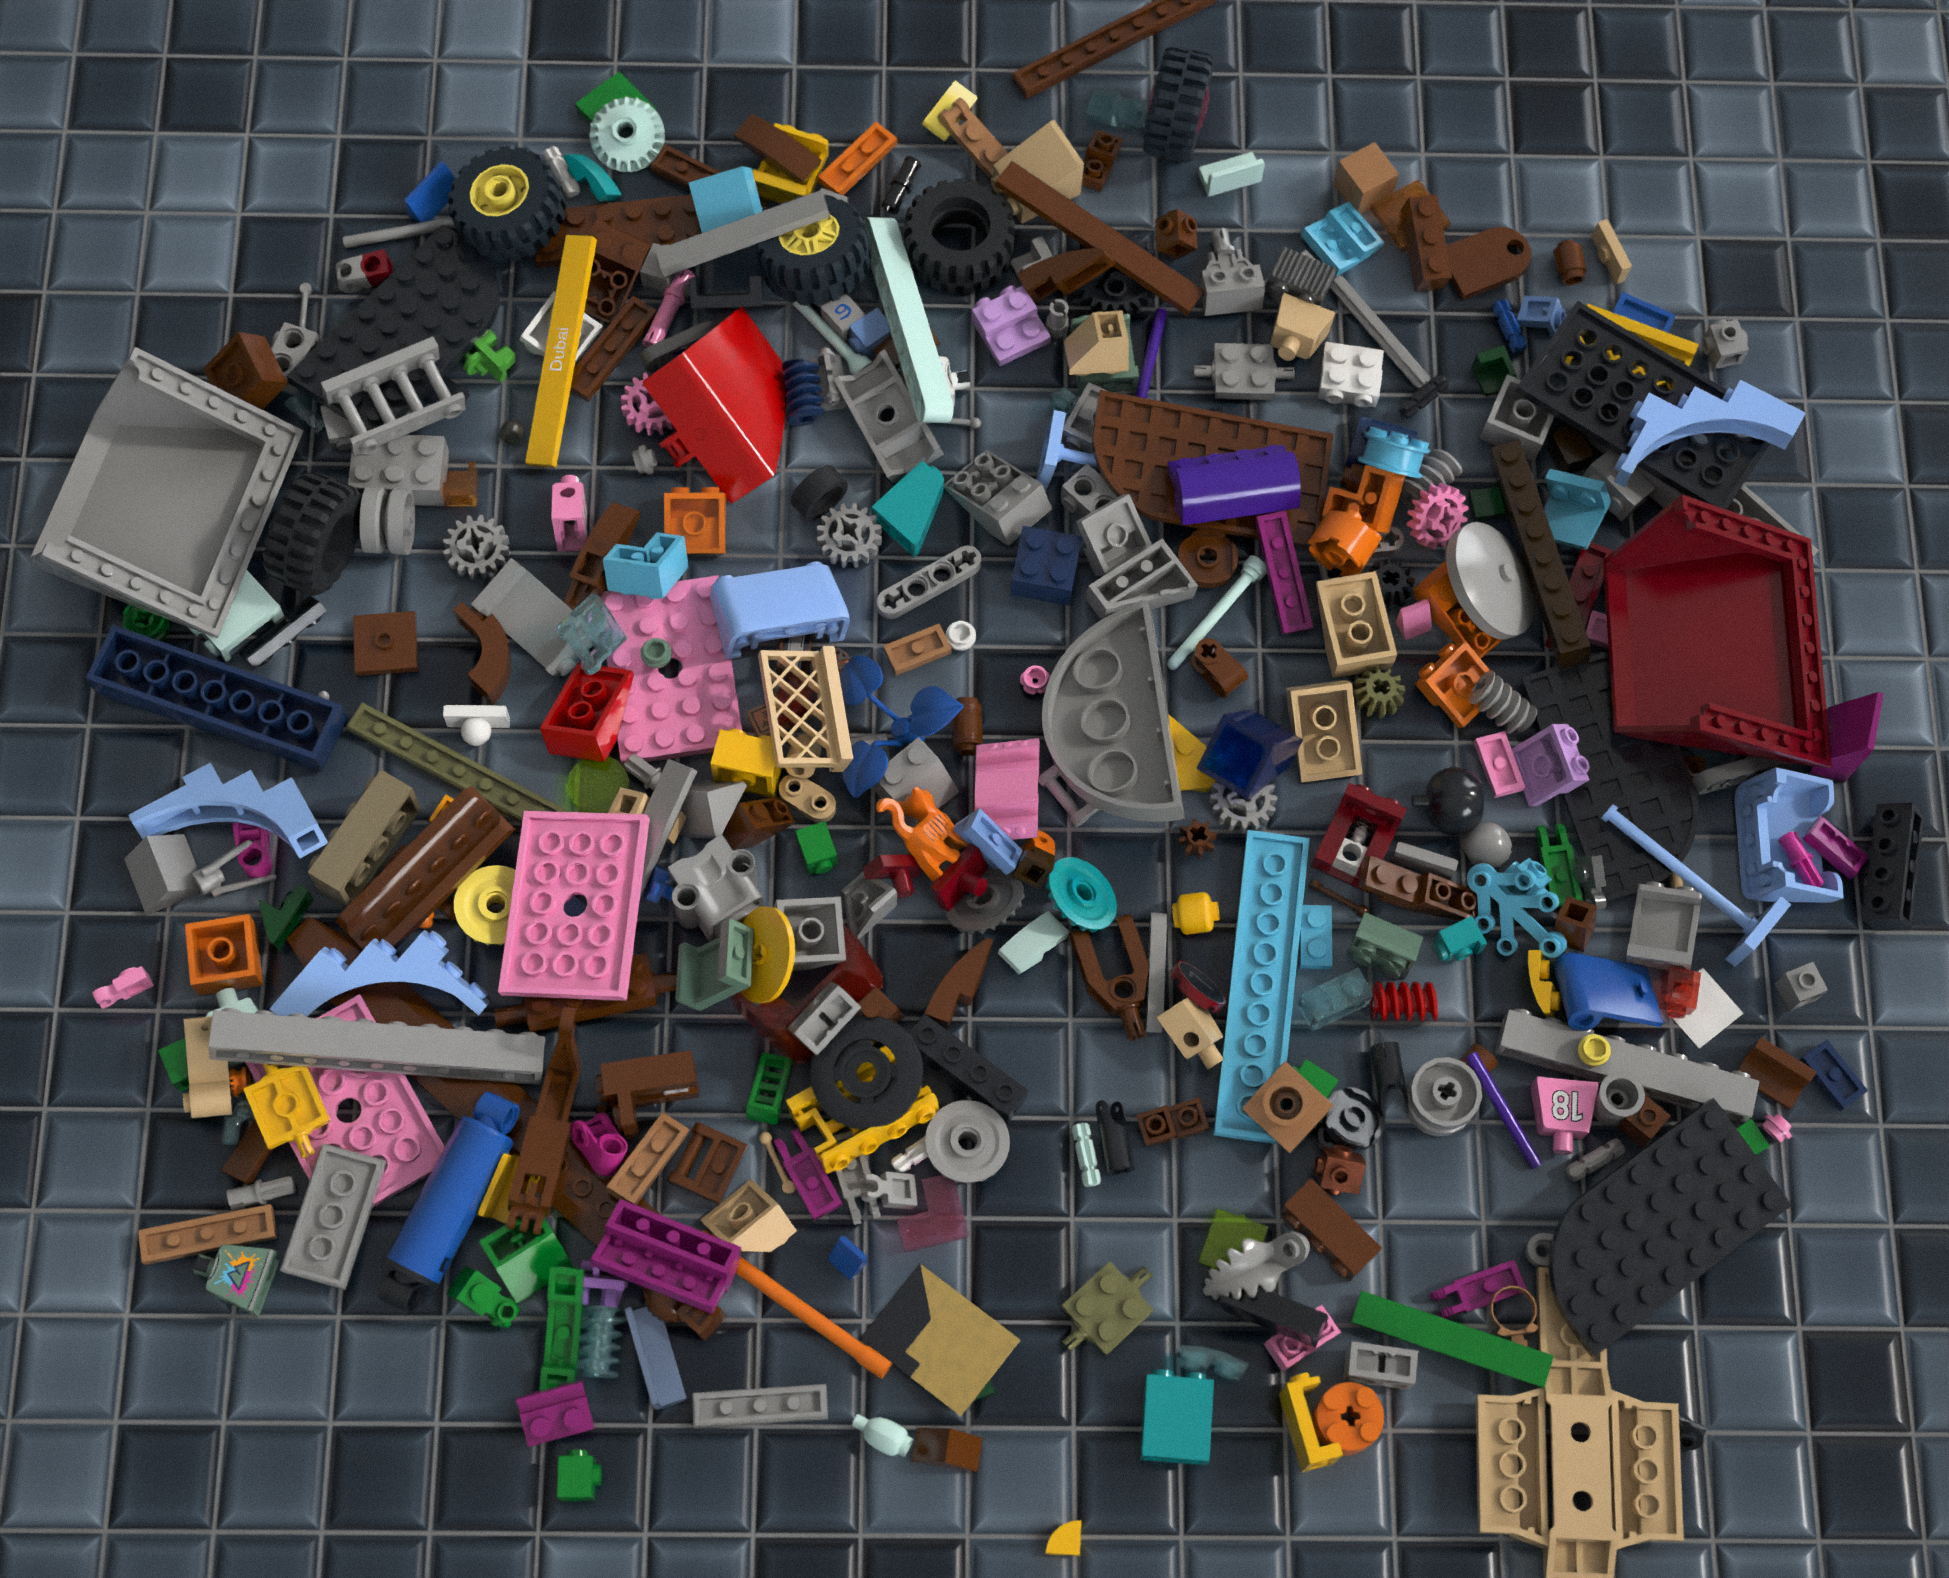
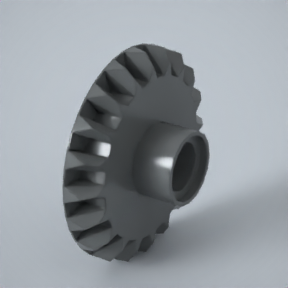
M1001 869L987 870L981 876L988 883L985 893L978 897L967 892L949 912L946 911V916L952 927H956L960 933L967 931L972 935L976 931L983 934L988 928L995 931V927L1000 923L1006 924V919L1008 917H1015V910L1022 907L1021 900L1025 898L1021 880L1013 877L1012 872L1006 875Z

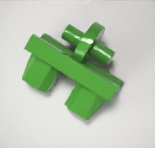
M489 330L482 339L479 338L474 343V347L463 357L466 360L463 369L468 375L479 373L481 376H485L489 372L501 383L507 378L506 370L516 362L515 353L508 346H503L497 352H494L491 348L497 344V337Z

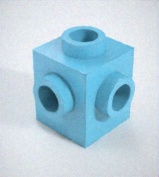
M1528 858L1521 864L1515 861L1504 873H1519L1522 870H1530L1536 876L1534 886L1528 890H1520L1516 885L1500 886L1509 895H1542L1548 892L1545 887L1552 879L1547 875L1546 869L1540 863ZM1521 875V882L1529 885L1530 880L1528 876Z

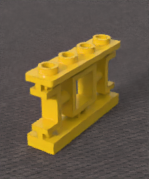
M888 1047L880 1048L888 1056L891 1064L897 1063ZM863 1063L858 1067L857 1076L862 1082H870L876 1076V1068L872 1063ZM841 1081L837 1083L839 1090L848 1100L852 1102L860 1100V1097L849 1093ZM927 1085L920 1090L914 1105L902 1118L892 1124L870 1127L866 1130L848 1127L854 1137L838 1145L832 1134L845 1126L834 1119L826 1123L819 1114L823 1109L815 1098L812 1086L786 1100L790 1116L795 1124L798 1125L800 1131L802 1132L816 1124L826 1142L814 1148L816 1157L821 1162L826 1174L844 1169L850 1164V1161L861 1155L873 1153L879 1145L890 1139L900 1138L911 1127L930 1121L939 1111L937 1098L934 1093H931V1089Z

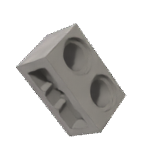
M284 322L281 330L277 331L273 337L271 350L280 368L288 369L283 372L287 380L286 375L321 341L317 332ZM294 344H300L296 348H290ZM289 383L282 390L299 396L301 393L299 389Z
M1087 463L1062 485L1060 499L1063 506L1069 512H1075L1083 518L1118 497L1110 490L1102 476ZM1085 490L1089 494L1082 496L1077 494L1076 491Z
M830 981L787 1027V1030L811 1052L818 1055L857 1013L861 1006L839 985Z
M1351 1341L1346 1347L1343 1381L1409 1390L1416 1382L1418 1351Z

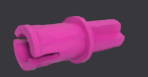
M1792 831L1780 837L1778 842L1791 862L1789 866L1791 869L1796 870L1803 884L1822 887L1823 879L1812 862L1813 855L1808 854L1797 832Z

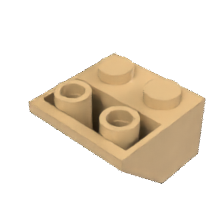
M1122 311L1093 312L1064 340L1069 375L1088 376L1091 373L1117 374L1121 371H1129V338Z

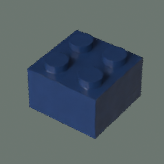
M1023 526L1011 580L1010 595L1070 606L1082 537Z

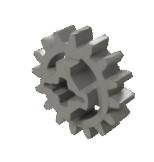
M842 503L841 511L838 512L834 508H830V518L822 515V525L817 526V535H819L817 537V545L822 547L823 557L831 554L830 563L834 564L837 560H841L842 568H845L848 562H852L853 566L857 568L858 560L861 559L866 564L869 563V554L876 556L878 554L877 546L882 544V536H880L882 534V527L876 524L877 516L871 515L868 517L867 507L858 511L856 503H853L851 509H847L845 504ZM835 527L836 532L832 534V538H829L832 528ZM869 532V539L864 544L863 539L866 538V534Z
M469 515L465 524L457 520V529L447 530L451 539H443V544L446 548L443 551L446 560H449L448 564L451 570L457 568L460 577L468 572L471 580L475 579L476 574H481L483 579H487L486 572L488 571L496 575L498 573L496 566H504L506 561L503 556L510 555V550L507 546L510 544L508 535H504V527L502 525L496 527L494 518L485 522L483 515H479L477 521H473ZM475 540L477 541L478 546L480 547L478 548L479 554H477L476 550L474 549Z
M1241 766L1240 772L1236 773L1231 767L1228 770L1227 777L1219 774L1218 783H1213L1211 787L1213 794L1209 797V803L1215 804L1212 807L1211 814H1220L1218 823L1220 825L1226 821L1230 823L1229 831L1231 832L1235 826L1240 827L1241 834H1245L1248 826L1253 831H1257L1259 823L1266 826L1269 821L1268 816L1274 815L1276 808L1272 805H1276L1278 797L1271 794L1274 792L1275 786L1274 784H1265L1268 778L1267 775H1263L1260 778L1257 777L1256 768L1251 773H1246L1245 766ZM1229 787L1230 794L1223 799V792ZM1263 800V807H1262V809L1257 813V811H1256L1257 806H1256V805H1258V804L1260 803V801Z

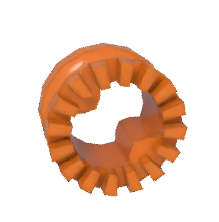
M243 1066L240 1071H237L235 1068L229 1069V1080H233V1082H230V1085H234L231 1086L232 1094L234 1097H239V1094L244 1092L243 1088L252 1085L249 1069L247 1066Z

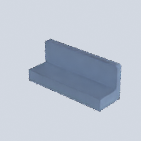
M647 1306L632 1310L631 1307L625 1308L654 1409L658 1410L686 1401L687 1397L664 1320H658V1317L652 1316V1312L648 1311Z

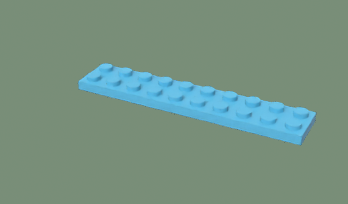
M1247 830L1222 1050L1224 1060L1221 1061L1213 1136L1278 1144L1275 1139L1242 1110V1107L1285 1061L1287 1062L1310 838Z

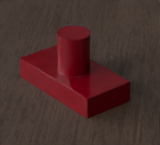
M969 844L957 861L952 863L943 872L942 876L931 885L930 888L940 908L949 912L967 892L978 897L985 893L988 883L981 876L988 870V867L978 847Z
M911 854L879 855L862 868L865 879H891L893 887L897 891V898H904L914 894L915 891L911 879L924 872Z

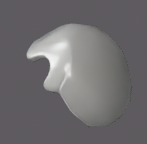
M1480 823L1472 831L1465 832L1463 835L1461 849L1465 851L1470 863L1473 865L1486 863L1493 868H1498L1509 859L1512 852V844L1508 833L1496 823Z

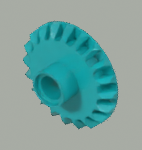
M1067 857L1058 860L1054 864L1053 871L1049 873L1048 882L1045 885L1050 891L1048 898L1055 902L1053 909H1059L1062 913V918H1068L1070 925H1078L1081 931L1088 929L1093 933L1108 927L1114 921L1117 912L1116 897L1108 880L1097 868L1082 859Z

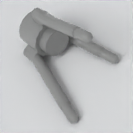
M246 840L241 845L232 847L210 864L191 873L202 895L211 892L214 898L226 892L276 880V875L272 874L221 886L220 883L224 882L225 878L220 867L252 845L251 840Z

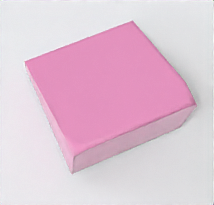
M1428 599L1400 609L1396 624L1405 640L1431 630L1432 623Z

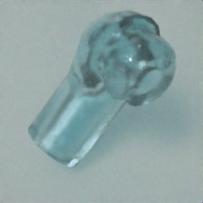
M248 1100L239 1101L232 1108V1114L225 1116L222 1144L238 1145L241 1123L245 1119H255Z

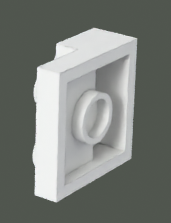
M1325 342L1318 399L1334 404L1340 402L1355 404L1361 408L1376 407L1380 396L1384 350Z

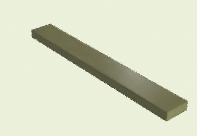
M363 702L345 727L349 733L461 792L473 786L497 811L520 823L523 821L524 811L570 812Z

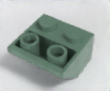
M1364 912L1347 955L1351 956L1352 960L1360 965H1372L1382 969L1381 972L1390 978L1398 979L1400 977L1405 979L1418 956L1424 937Z

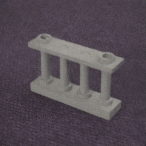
M434 337L321 382L323 396L327 404L340 403L356 435L350 438L351 451L354 456L361 453L369 454L384 443L444 418H455L466 409L464 394L460 392L451 396L434 364L439 360V347ZM418 368L424 369L440 399L439 402L427 407L422 406L407 377L408 372ZM391 379L396 380L412 413L395 419L379 388L381 383ZM362 391L369 393L384 425L367 431L351 400L352 395Z

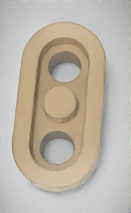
M789 774L781 780L779 795L786 805L817 823L827 822L834 817L836 801L830 792L807 778L800 779ZM795 784L798 785L800 789L796 792H792L789 790V787ZM822 800L826 805L823 808H818L815 806V803Z

